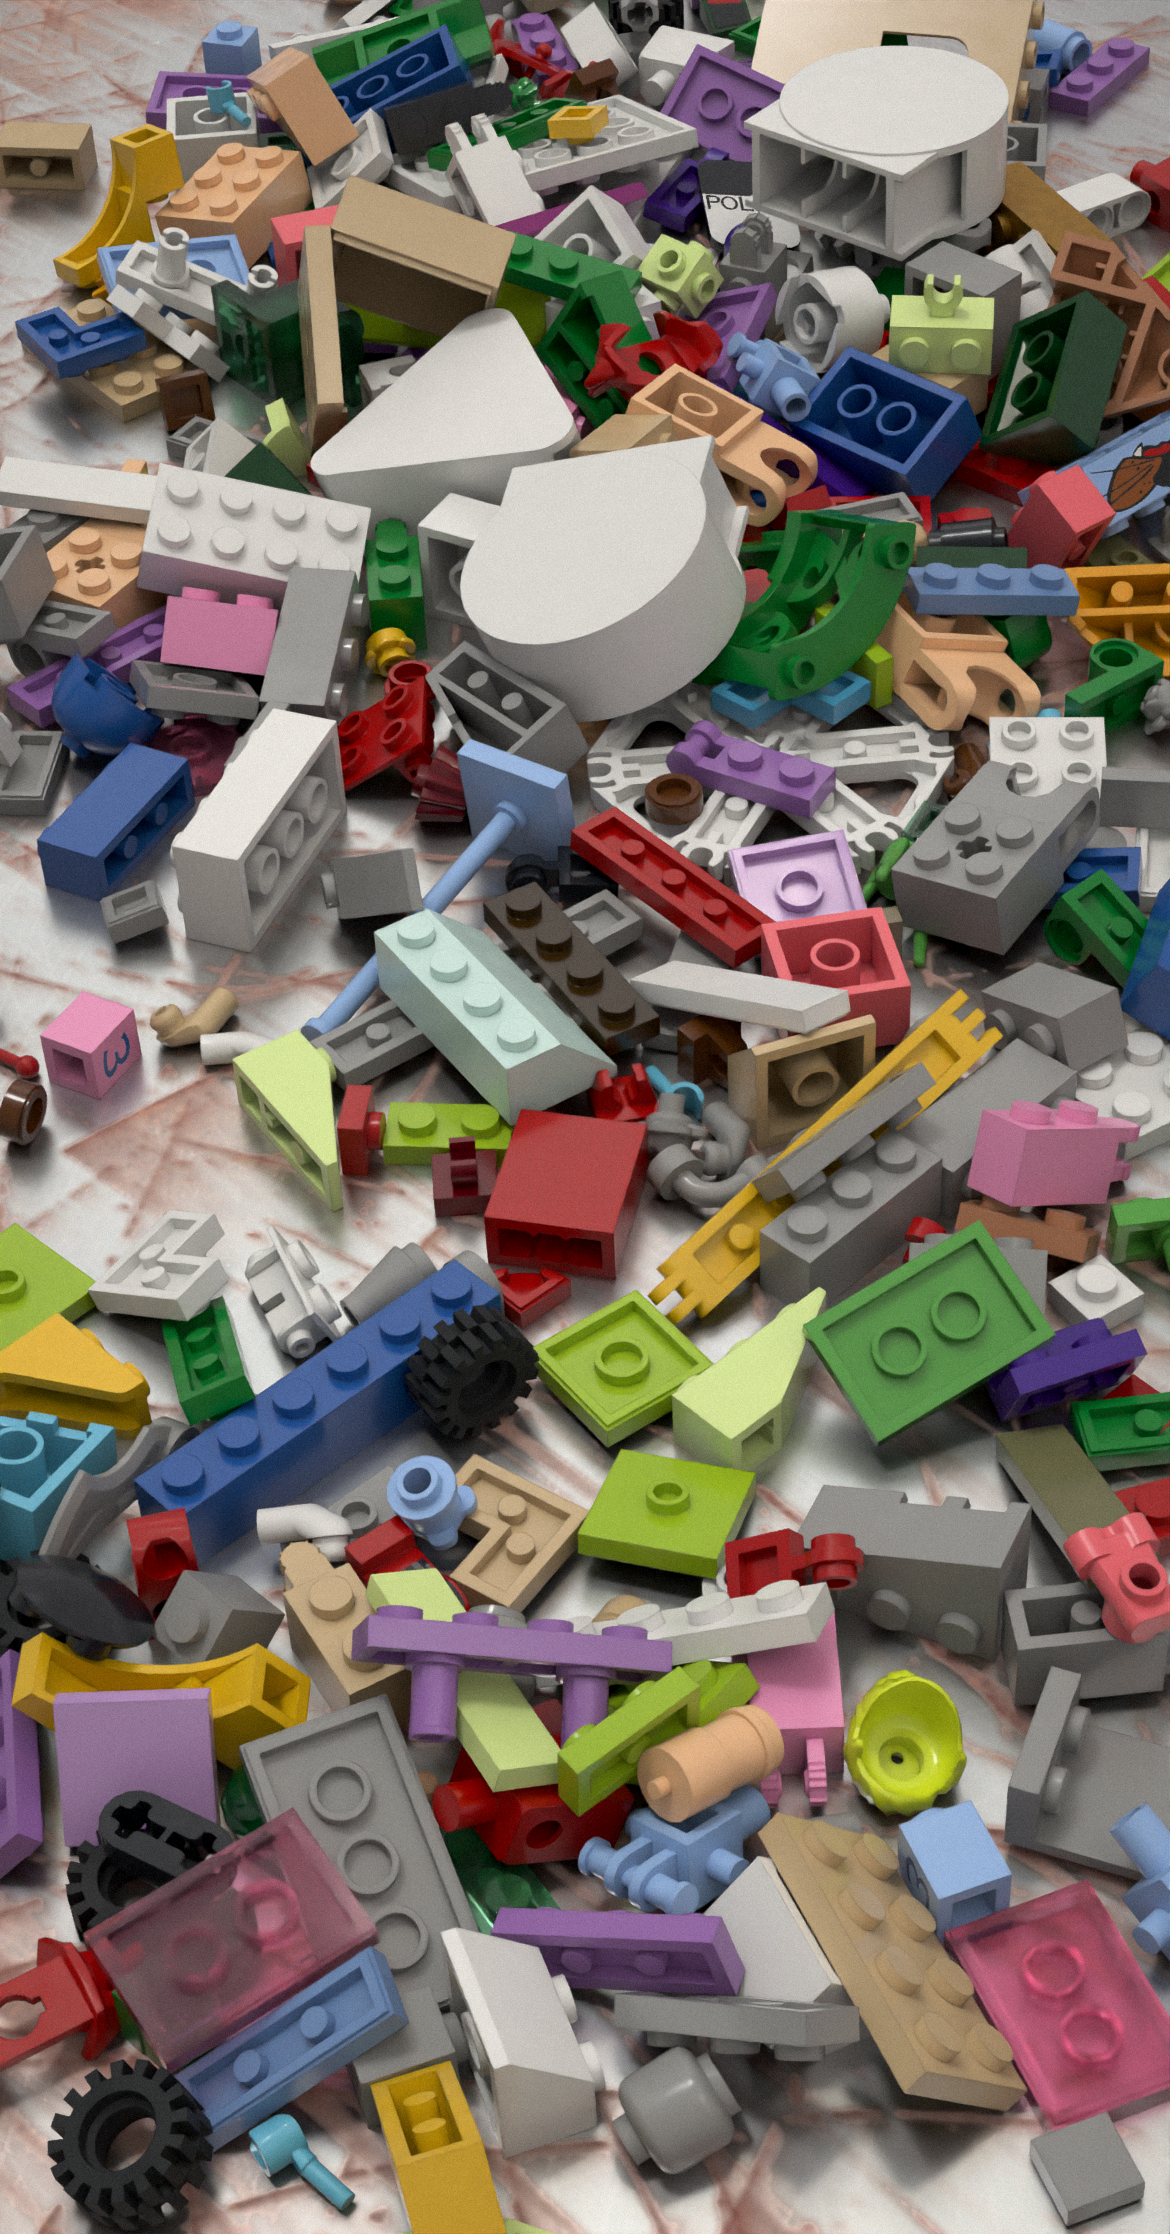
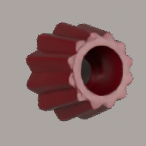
M443 745L437 747L431 765L421 762L411 791V795L420 798L416 810V821L462 822L466 814L467 806L458 758L455 753Z

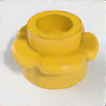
M385 628L371 635L365 644V665L368 669H372L374 674H381L388 678L389 670L395 664L402 661L415 660L414 652L416 645L401 629Z

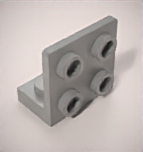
M1051 1666L1008 1784L1004 1842L1139 1881L1143 1875L1111 1835L1109 1829L1133 1808L1143 1802H1147L1170 1831V1747L1090 1725V1709L1079 1706L1082 1674Z

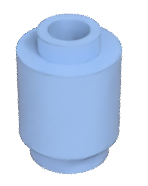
M1044 19L1042 30H1034L1033 41H1037L1038 50L1062 49V74L1069 75L1092 55L1091 42L1086 39L1084 33L1051 19Z

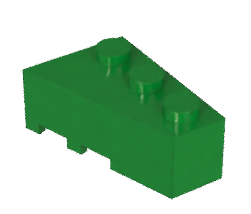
M621 270L580 282L535 349L596 429L614 414H625L630 402L615 387L594 399L590 398L587 394L588 389L585 388L584 382L596 365L595 357L599 348L601 325L623 323L631 328L616 346L617 349L652 340ZM639 357L640 362L638 366L642 371H647L653 375L662 374L660 367L655 361L647 357Z

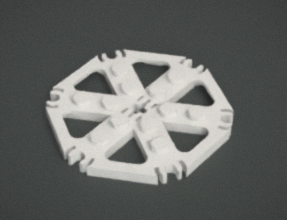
M692 680L673 694L646 708L613 718L587 753L591 800H593V806L603 813L614 806L696 865L707 866L708 873L718 881H721L724 876L725 886L734 885L727 862L728 850L752 846L776 809L702 786L703 796L710 798L703 806L701 815L692 822L687 831L672 838L665 836L635 810L637 805L645 802V788L648 783L658 776L671 773L666 764V757L675 746L629 750L649 723L668 721L686 734L697 721L707 720L714 723L724 735L743 741H751L763 747L796 757H804L810 761L836 768V787L810 819L785 811L782 812L811 835L844 829L857 874H861V868L869 871L875 868V850L885 852L886 847L892 842L897 841L900 837L913 841L944 791L943 781L945 777L952 778L955 758L954 748L949 746V730H934L927 726L894 692L892 703L878 708L876 711L896 726L828 732L833 726L832 724L791 704L753 730L712 709L711 690L719 684L704 686L692 683ZM894 779H905L915 783L917 788L899 816L895 817L880 813L845 784L872 781L889 782Z

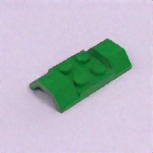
M445 0L312 48L317 67L329 86L444 24L447 25L470 69L497 60L490 29L480 0Z

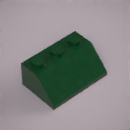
M1087 290L1014 323L978 447L985 453L1052 465L1061 464L1093 451L1099 439V429L1105 407L1111 396L1110 389L1117 363L1122 356V345L1128 325Z

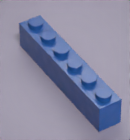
M454 1259L256 1395L255 1399L246 1402L134 1479L141 1516L185 1507L199 1566H201L256 1527L258 1509L287 1505L418 1412L421 1408L411 1399L407 1393L409 1388L405 1384V1375L413 1372L407 1366L410 1356L422 1355L423 1353L417 1344L424 1336L432 1340L438 1334L433 1326L442 1319L448 1326L454 1323L453 1313L458 1310L464 1309L470 1315L473 1306L483 1305L487 1310L490 1307H494L502 1313L500 1293Z

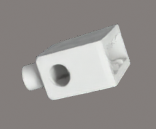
M662 25L639 55L640 94L647 103L653 106L666 102L697 44L735 61L734 40Z

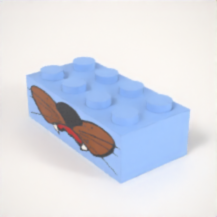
M1170 410L1158 414L1055 471L1059 474L1078 464L1116 512V515L1100 539L1112 536L1129 527L1130 525L1127 520L1132 517L1133 513L1136 519L1166 505L1163 499L1167 498V494L1170 493ZM1030 486L1017 492L1023 506H1025L1031 495L1029 493Z

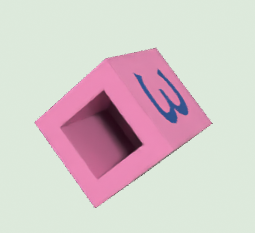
M84 991L40 1035L49 1081L99 1100L142 1055L134 1009Z

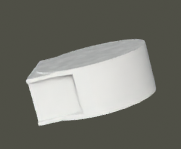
M876 46L834 54L813 62L802 68L787 81L778 100L744 121V129L752 131L753 194L745 199V206L898 261H903L933 239L953 235L975 226L990 216L1002 202L1006 185L1009 107L1007 87L1004 81L984 64L957 53L928 47Z
M713 435L512 468L499 511L485 525L468 552L461 574V600L467 615L491 656L566 703L576 722L601 721L627 715L646 708L673 694L699 675L718 656L728 643L740 621L746 599V581L738 556L750 510L747 505L736 506L712 457L716 442Z

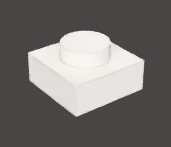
M1100 1254L1048 1282L1047 1301L1072 1325L1094 1318H1101L1104 1320L1107 1328L1111 1330L1143 1312L1144 1293Z

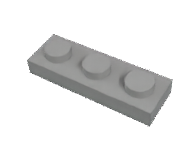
M922 1062L893 1075L752 1180V1183L766 1203L790 1193L794 1201L802 1199L828 1180L822 1169L838 1158L842 1165H845L875 1145L876 1142L870 1133L883 1123H886L891 1130L919 1112L923 1107L917 1098L934 1086L936 1082Z
M637 1991L615 1993L614 2027L648 2031L647 2044L650 2046L692 2047L697 2045V2036L710 2037V2052L755 2054L760 2052V2043L774 2044V2058L777 2060L821 2061L825 2060V2045L859 2042V2007L741 1995L723 1996Z

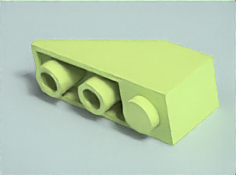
M818 1287L799 1302L787 1305L768 1325L749 1339H742L735 1343L723 1358L700 1375H693L681 1384L677 1392L672 1395L673 1439L677 1445L701 1463L750 1472L782 1449L818 1360V1355L802 1332L803 1324L826 1311V1291Z

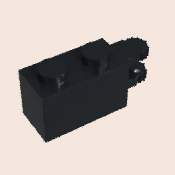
M467 79L385 106L384 113L398 156L446 141L445 126L456 122L459 125L461 124L465 134L471 133V117L485 113L488 117L500 113V110L505 111L506 108H510L509 106L513 104L514 92L510 90L506 82L495 81L494 84L488 83L473 88L471 79Z

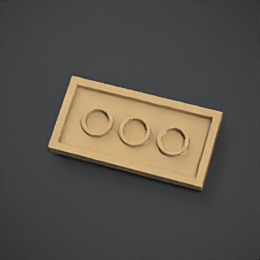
M101 298L84 300L77 307L65 311L78 326L115 315L113 307ZM142 327L140 328L145 332L146 350L134 353L121 362H109L87 370L81 376L64 378L124 423L160 408L155 379L200 369ZM21 342L22 348H24L26 351H28L30 354H32L34 357H36V356Z
M777 1812L757 1834L853 2004L859 2007V2014L903 2092L910 2095L1007 2112L1028 2091L1011 2062L1013 2060V2051L1003 2035L988 2024L972 1997L974 1994L972 1981L966 1972L948 1957L934 1933L936 1922L932 1914L919 1900L912 1896L898 1873L897 1869L900 1864L895 1852L885 1841L872 1833L861 1834L831 1826L822 1820L810 1821Z

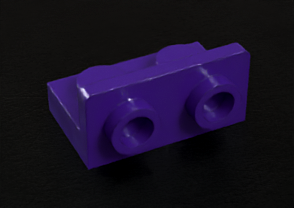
M1094 1318L1054 1331L1056 1336L1053 1342L1040 1350L1027 1353L1015 1359L1009 1364L1007 1370L985 1382L1001 1422L1004 1423L1124 1382L1133 1374L1148 1354L1137 1329L1112 1336L1104 1320Z

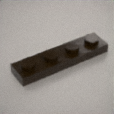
M536 882L483 902L484 921L582 1031L608 1057L660 1035V1016Z

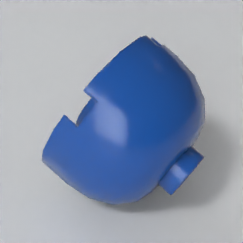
M75 653L64 667L53 688L51 706L54 719L65 731L60 740L70 750L84 759H88L92 752L106 759H115L130 742L145 746L152 740L165 720L162 717L153 715L151 713L152 708H145L143 711L136 706L138 699L134 696L137 693L134 689L89 658L83 661L78 653Z

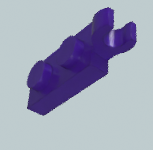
M711 147L700 162L686 158L648 197L644 203L643 217L658 222L665 228L683 233L703 213L696 180L698 165L706 160H727L730 153Z

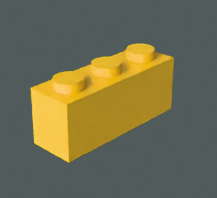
M451 2061L370 2085L393 2174L411 2233L507 2234L483 2141Z

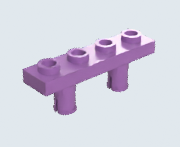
M389 1605L378 1607L376 1615H368L353 1629L351 1661L405 1666L404 1668L412 1671L408 1739L425 1743H447L456 1739L458 1673L473 1671L554 1678L555 1681L563 1684L560 1749H562L566 1740L576 1730L587 1724L597 1725L608 1717L610 1685L639 1686L650 1680L657 1682L671 1672L672 1642L649 1640L648 1631L635 1626L605 1627L602 1629V1635L573 1633L574 1624L565 1620H532L527 1623V1629L499 1626V1617L488 1613H457L452 1616V1622L424 1620L423 1610L420 1608Z

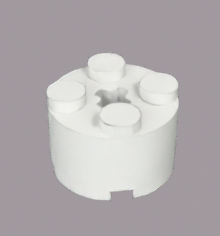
M856 266L806 272L798 277H791L782 286L775 308L776 325L783 324L786 340L779 341L780 345L807 358L816 374L828 372V369L833 366L848 346L869 355L877 352L882 342L884 324L889 321L891 315V308L887 297L879 294L868 275Z

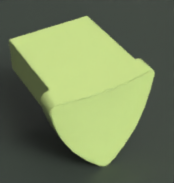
M281 398L265 406L272 431L265 437L263 443L295 477L307 475L306 464L311 462V457L304 434L284 399Z

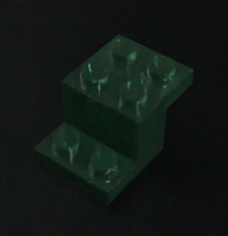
M226 279L211 286L220 360L230 366L225 374L268 404L283 398L286 405L305 398L297 290L298 279L255 298ZM336 300L343 399L345 403L353 408L362 404L358 365L366 364L362 339L364 324L359 313Z

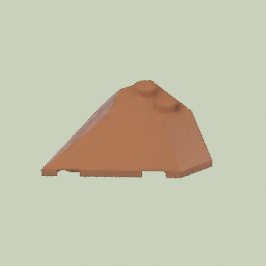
M1066 230L1049 276L1053 293L1047 308L1087 290L1128 325L1122 345V356L1117 363L1110 389L1111 396L1106 404L1102 421L1170 400V309L1150 285L1142 280L1127 262L1125 255L1115 243Z

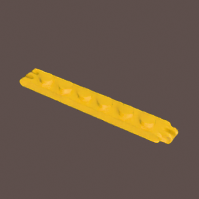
M960 988L756 1177L890 1077L922 1062L936 1084L917 1098L923 1108L914 1116L895 1127L896 1130H901L930 1106L997 1043L1003 1035L995 1026L986 1030L978 1040L970 1033L986 1016L977 1007L960 1022L953 1013L962 1008L969 998ZM883 1123L871 1132L870 1135L876 1141L890 1129L886 1123ZM837 1158L822 1169V1171L828 1178L843 1165ZM751 1180L656 1268L664 1280L647 1297L656 1306L675 1290L682 1300L665 1317L674 1326L692 1310L702 1319L760 1265L759 1231L797 1201H794L790 1193L766 1203Z

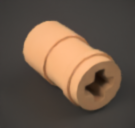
M756 1705L731 1707L718 1715L716 1720L702 1727L688 1728L645 1750L637 1764V1776L641 1792L649 1806L659 1817L669 1822H682L723 1801L730 1796L732 1791L746 1784H756L771 1775L773 1770L780 1766L783 1760L784 1742L776 1722L764 1709Z

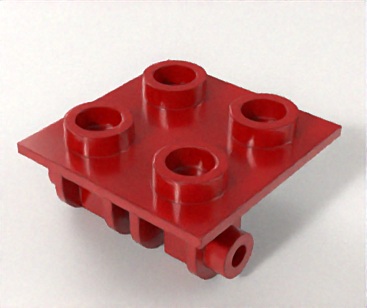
M425 675L407 685L401 684L394 687L381 701L364 711L352 712L337 726L345 792L391 765H394L408 781L414 783L421 762L431 765L432 758L430 755L434 750L435 732L432 724L435 720V709L427 700L428 682Z

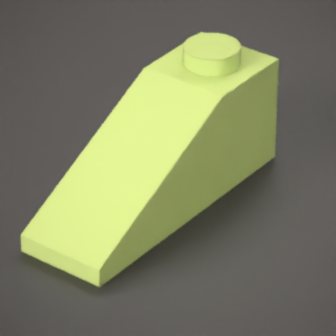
M297 1029L233 1058L232 1062L240 1107L332 1212L343 1208L336 1117L331 1084L336 1081L337 1075L328 1053L321 1047L315 1049Z

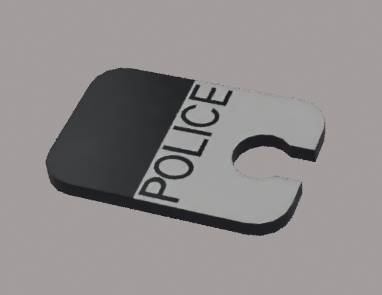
M706 160L698 165L696 180L708 240L719 251L724 252L725 239L735 226L741 224L749 214L759 212L745 206V199L753 194L752 162ZM760 211L761 214L769 217V220L772 221L773 242L787 244V250L798 251L801 240L798 225Z

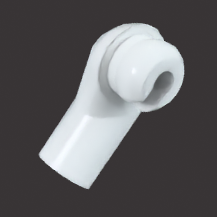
M246 1031L202 1034L200 1036L202 1064L233 1063V1058L275 1039Z
M311 1503L257 1510V1531L261 1545L312 1540V1543H315V1547H320V1552L324 1553L330 1563L346 1561L344 1547L349 1544L348 1535H353L347 1519L318 1504Z

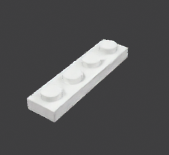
M783 1580L761 1588L754 1595L730 1599L729 1595L725 1592H714L692 1600L686 1607L661 1611L660 1607L656 1604H646L625 1611L615 1620L593 1623L589 1616H578L565 1621L574 1624L573 1633L602 1635V1629L610 1626L644 1628L648 1631L649 1640L672 1642L673 1666L816 1642L835 1608L826 1582L800 1586L796 1580ZM535 1677L538 1688L561 1684L555 1681L554 1678Z

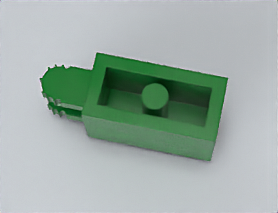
M389 518L379 521L375 527V539L366 540L365 542L372 635L385 628H398L403 630L406 636L414 641L416 645L415 651L428 650L418 536H407V527L401 519Z

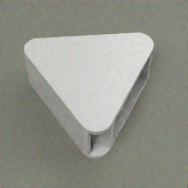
M492 308L474 313L461 321L313 455L311 468L326 499L371 508L366 540L375 539L376 524L389 518L401 519L402 522H405L407 536H418L417 525L449 493L501 506L512 468L569 459L568 451L579 443L581 438L570 410L514 315L506 309ZM364 548L363 557L366 556V550H365V548Z

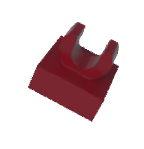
M475 1136L449 1138L450 1153L431 1154L435 1218L485 1214L497 1180L495 1149L476 1151Z

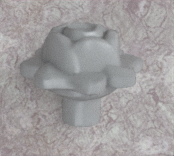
M1164 678L1159 679L1157 685L1151 686L1148 689L1144 701L1140 703L1139 710L1146 717L1144 732L1147 735L1170 727V681Z
M660 1093L658 1111L648 1115L646 1121L637 1122L647 1124L648 1153L652 1152L658 1155L662 1150L674 1144H683L691 1150L693 1142L700 1141L706 1137V1130L695 1125L693 1120L684 1114L685 1095Z

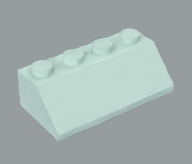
M426 908L374 932L381 990L491 1106L498 1111L510 1126L516 1124L521 1109L543 1111L591 1088L595 1075L600 1070L607 1069L610 1078L617 1075V1065L483 931Z

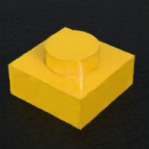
M607 105L564 106L547 120L550 139H567V143L571 145L585 144L595 139L594 136L609 124Z

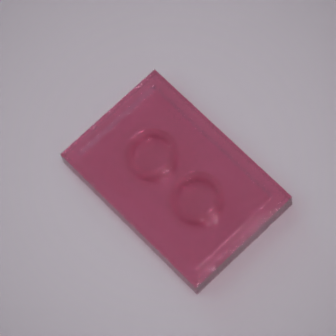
M294 1807L84 1933L87 1947L161 2064L170 2073H173L291 1999L367 1947H374L380 1943L378 1929Z
M1088 1879L944 1932L943 1948L948 1957L958 1964L969 1976L974 1986L973 1999L988 2024L998 2030L1009 2043L1013 2051V2060L1011 2062L1028 2089L1024 2096L1045 2134L1106 2111L1112 2122L1115 2123L1170 2101V2017Z

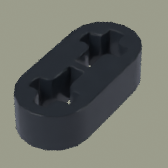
M142 1790L127 1791L109 1801L99 1816L98 1828L108 1861L118 1869L183 1901L194 1904L213 1902L227 1894L233 1888L238 1878L235 1847L229 1832L219 1824L156 1794ZM145 1823L149 1824L152 1836L138 1830ZM125 1828L135 1831L128 1839L123 1838L122 1831ZM209 1854L214 1855V1865L203 1863L202 1861ZM185 1857L194 1862L201 1863L196 1865L192 1871L188 1870Z

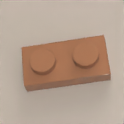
M983 1194L982 1200L973 1199L960 1203L954 1229L963 1230L980 1220L992 1239L999 1237L1029 1239L1034 1242L1033 1249L1048 1250V1254L1080 1263L1087 1262L1097 1256L1102 1232L1084 1228L1086 1217L1065 1210L1047 1208L1046 1215L1043 1217L1020 1211L1021 1206L1011 1207Z

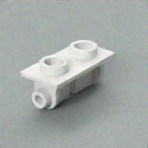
M271 1224L266 1229L274 1246L268 1250L256 1251L248 1258L245 1276L260 1306L268 1312L265 1316L280 1349L295 1358H303L311 1354L315 1344L328 1336L333 1343L341 1338L334 1321L340 1318L342 1314L327 1289L321 1283L315 1285L312 1277L320 1273V1270L304 1244L298 1239L289 1244Z

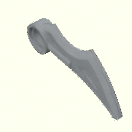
M161 1416L150 1425L143 1426L128 1452L108 1471L98 1475H90L79 1469L52 1519L38 1555H57L76 1559L108 1524L137 1500L134 1479L200 1435L199 1430L170 1417Z

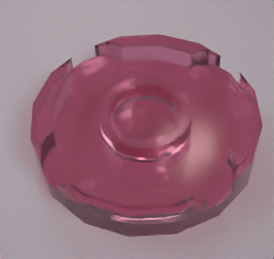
M186 714L183 719H174V725L164 729L160 728L152 740L142 745L187 758L189 760L194 797L211 794L223 777L224 764L233 753L236 741L239 737H244L243 733L242 735L237 733L236 725H223L208 721L206 719L207 714Z

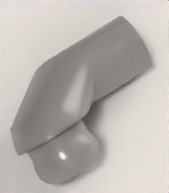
M713 1102L705 1108L702 1114V1123L717 1140L716 1142L708 1141L700 1147L701 1152L705 1153L706 1159L698 1158V1160L703 1164L704 1175H717L718 1179L725 1180L734 1176L739 1166L743 1163L751 1131L750 1127L727 1104Z

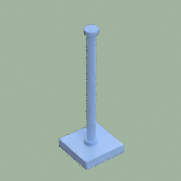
M469 739L457 752L471 833L475 839L422 899L424 909L427 908L441 914L499 847L518 855L532 853L540 856L544 861H557L558 846H570L571 830L576 828L567 774ZM424 909L411 911V913L408 916H411ZM376 953L319 1018H310L301 1028L302 1035L309 1042L347 1023L379 986Z

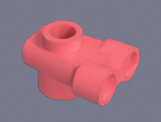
M1140 1512L1127 1514L1104 1528H1084L1071 1535L1063 1545V1550L1079 1578L1082 1580L1091 1578L1104 1597L1102 1621L1106 1629L1117 1639L1128 1643H1144L1153 1639L1159 1632L1170 1629V1584L1167 1572L1159 1563L1155 1554L1159 1550L1161 1543L1145 1515Z

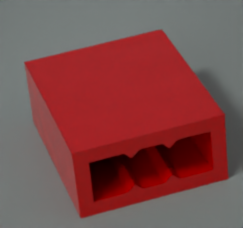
M521 1109L484 1214L488 1263L538 1270L544 1268L560 1273L616 1280L647 1180L646 1172L649 1167L647 1124Z

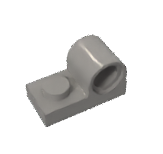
M45 600L24 637L6 645L16 668L22 675L28 677L66 656L72 658L75 653H78L84 658L94 654L99 649V645L118 630L110 611Z

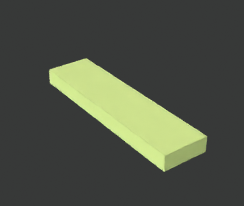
M437 1568L371 1574L365 1596L375 1612L378 1607L411 1606L423 1610L424 1620L452 1622L454 1614L466 1612ZM473 1671L458 1673L456 1736L491 1790L499 1792L557 1784V1753L561 1749L511 1676L508 1674Z

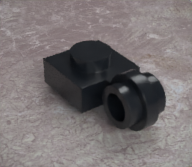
M558 846L557 861H544L543 858L532 853L521 854L508 865L505 872V884L509 892L536 882L546 894L551 887H558L559 902H581L605 889L618 898L619 884L570 849V846Z

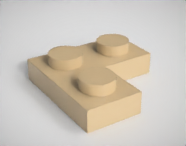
M473 1454L455 1476L457 1477V1487L462 1485L469 1486L476 1495L478 1504L472 1514L465 1516L458 1530L480 1540V1542L452 1572L449 1578L457 1584L469 1604L473 1607L479 1605H499L515 1609L521 1613L578 1547L577 1534L589 1510Z

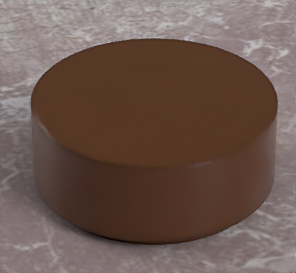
M668 773L656 777L645 788V810L647 815L657 823L671 826L683 825L694 821L703 811L702 785L695 778L681 773Z
M17 1079L10 1085L0 1107L1 1139L20 1145H27L34 1140L43 1124L47 1109V1094L42 1085L23 1079Z

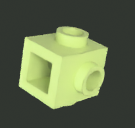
M664 234L660 235L636 270L642 272V285L661 300V310L676 315L679 311L696 320L706 305L714 298L717 289L724 281V278L712 263L714 260L713 254L706 247L695 241H690L687 245Z

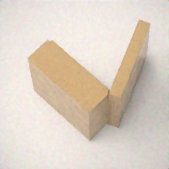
M349 174L332 226H304L297 290L311 458L339 432L340 428L345 427L347 418V407H343L344 399L336 300L444 338L468 316L496 307L517 234Z

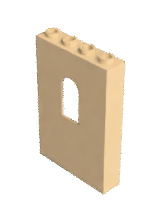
M765 0L751 69L786 84L802 68L822 58L845 51L881 46L883 34L954 39L966 47L969 58L984 64L1004 81L1009 94L1008 123H1023V121H1018L1019 110L1027 109L1029 103L1030 81H1025L1027 69H1035L1038 43L1033 41L1034 30H1042L1045 2H1038V0Z

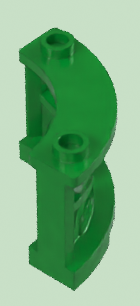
M831 509L787 511L783 542L775 564L767 577V580L771 582L770 586L756 603L748 601L744 605L740 621L728 643L718 656L692 680V683L707 686L720 684L728 679L768 688L769 699L784 701L812 693L841 676L870 648L883 630L897 604L914 555L916 525L910 522L846 514L844 511ZM865 533L864 542H861L863 534ZM838 590L839 601L836 606L818 624L798 635L813 614L815 608L826 603Z

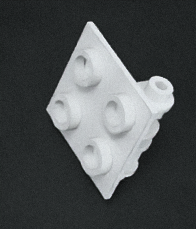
M989 717L990 746L988 747V762L996 761L1018 767L1016 778L1021 796L1036 797L1048 794L1069 780L1097 787L1100 798L1102 767H1107L1104 717Z

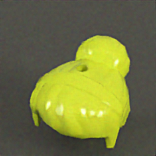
M906 1669L891 1671L884 1678L878 1679L876 1684L864 1694L862 1701L856 1705L855 1714L850 1718L847 1741L843 1745V1757L852 1776V1782L858 1787L859 1793L866 1797L869 1804L877 1806L887 1816L901 1814L911 1817L918 1812L931 1809L938 1794H947L952 1787L958 1785L967 1764V1757L962 1748V1724L960 1723L958 1709L948 1693L940 1685H937L930 1679L918 1677L917 1674ZM891 1756H897L901 1758L902 1763H894L891 1759Z

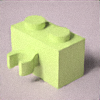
M934 274L926 276L923 296L892 295L888 363L908 372L991 375L994 298L963 297V279L961 275H954L953 289L951 291L940 293L934 288Z

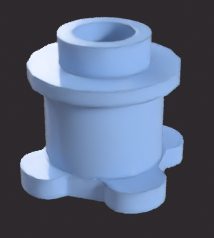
M424 1455L404 1462L391 1475L387 1486V1500L395 1513L394 1516H399L414 1532V1535L428 1540L433 1549L439 1551L447 1550L456 1544L459 1526L465 1516L472 1514L476 1510L478 1504L473 1490L466 1485L457 1487V1477L450 1465L441 1458Z

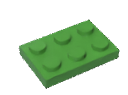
M980 1220L803 1324L802 1329L803 1334L876 1448L1007 1370L1009 1364L1015 1359L1027 1353L1040 1350L1050 1344L1056 1336Z

